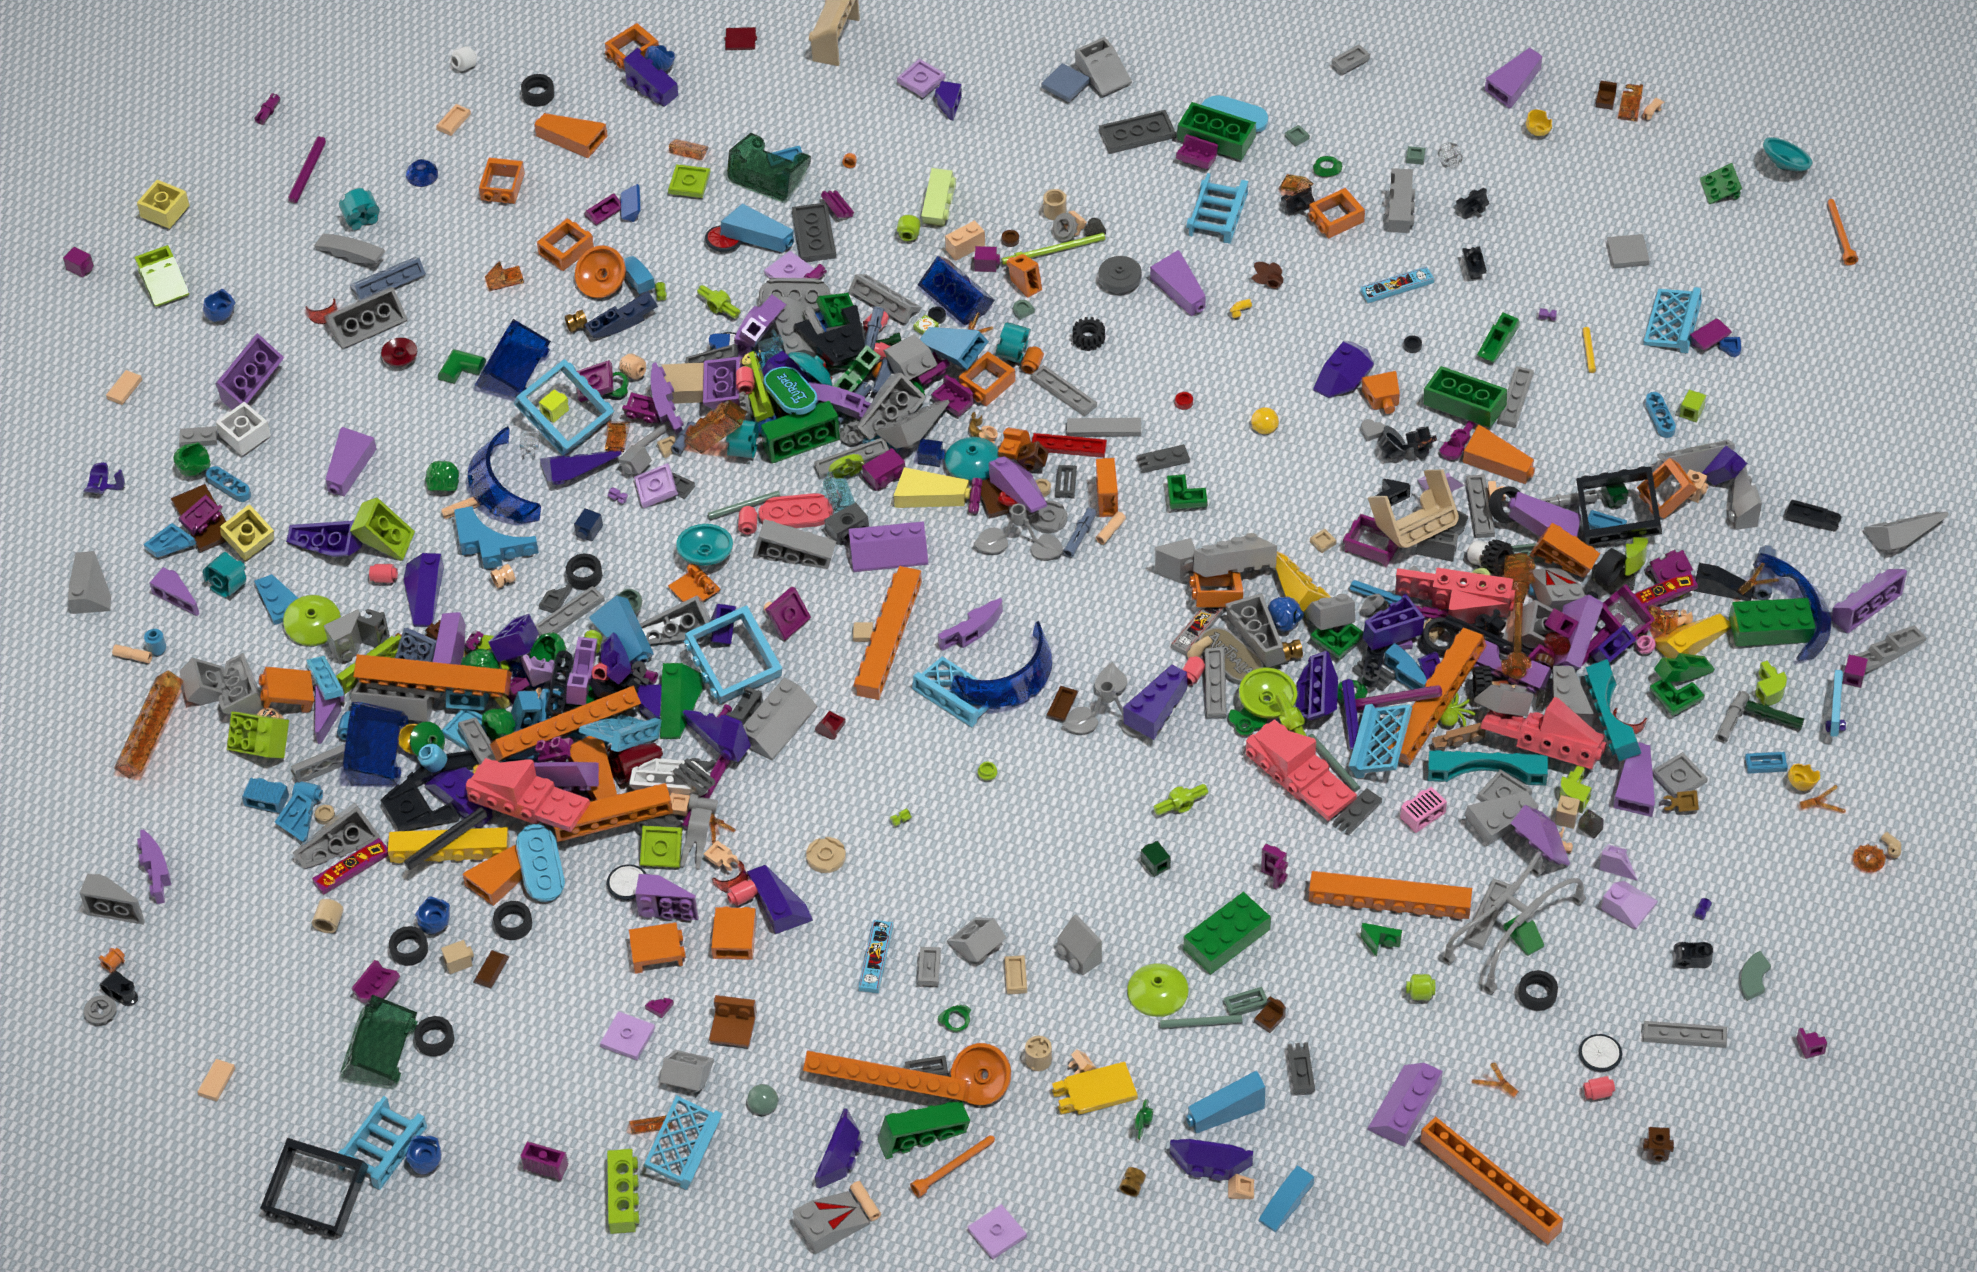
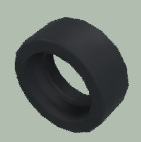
M530 75L521 84L522 98L529 105H546L555 96L553 81L547 75ZM536 86L547 88L546 91L540 94L528 92Z
M1507 486L1499 488L1491 494L1489 509L1491 515L1498 522L1510 523L1515 521L1504 512L1502 497L1506 494L1510 499L1511 497L1514 498L1517 492H1520L1517 488Z
M1613 548L1608 549L1597 565L1594 579L1608 587L1611 586L1619 577L1624 567L1626 555Z
M586 553L577 554L567 562L566 574L568 582L572 587L587 590L591 586L595 587L600 583L603 574L601 563L596 556ZM582 566H590L595 569V572L588 577H577L573 574L577 568Z
M1437 617L1431 619L1423 629L1421 643L1430 654L1437 652L1438 656H1444L1446 650L1452 646L1455 636L1459 634L1458 630L1443 624L1445 618ZM1435 627L1446 629L1451 635L1450 643L1447 646L1435 645L1429 638L1430 630Z
M520 901L504 902L497 907L493 916L496 932L506 940L521 939L532 929L533 922L530 909ZM512 913L521 914L525 918L523 923L517 927L510 928L501 924L502 919Z
M405 926L397 929L391 935L389 949L394 961L404 966H411L420 963L426 957L428 942L422 930L413 926ZM406 939H416L420 942L419 948L411 953H402L397 950L398 944Z
M1541 970L1526 973L1520 980L1519 999L1524 1006L1531 1010L1541 1011L1550 1008L1556 1002L1558 994L1556 979L1548 972ZM1532 983H1541L1550 989V994L1544 998H1536L1529 995L1526 988Z
M431 1016L421 1020L414 1031L418 1049L427 1056L435 1057L445 1054L452 1048L455 1040L452 1025L447 1019L440 1016ZM438 1028L446 1032V1037L439 1043L429 1044L424 1042L422 1038L431 1029Z

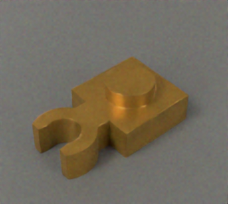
M1697 790L1677 792V798L1670 795L1663 797V800L1669 799L1672 802L1671 806L1664 807V810L1669 811L1678 806L1679 812L1699 810Z

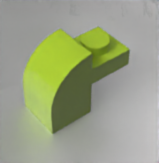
M1768 660L1760 663L1758 675L1762 681L1757 682L1755 695L1763 705L1768 704L1771 706L1783 698L1787 677L1785 672L1778 674L1776 668L1771 666Z
M1577 765L1574 771H1570L1568 778L1562 776L1559 796L1580 799L1579 813L1583 814L1590 801L1592 788L1581 784L1584 778L1585 767Z

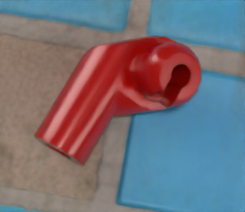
M1001 492L1000 497H998V502L1002 505L1012 507L1014 504H1019L1005 492Z

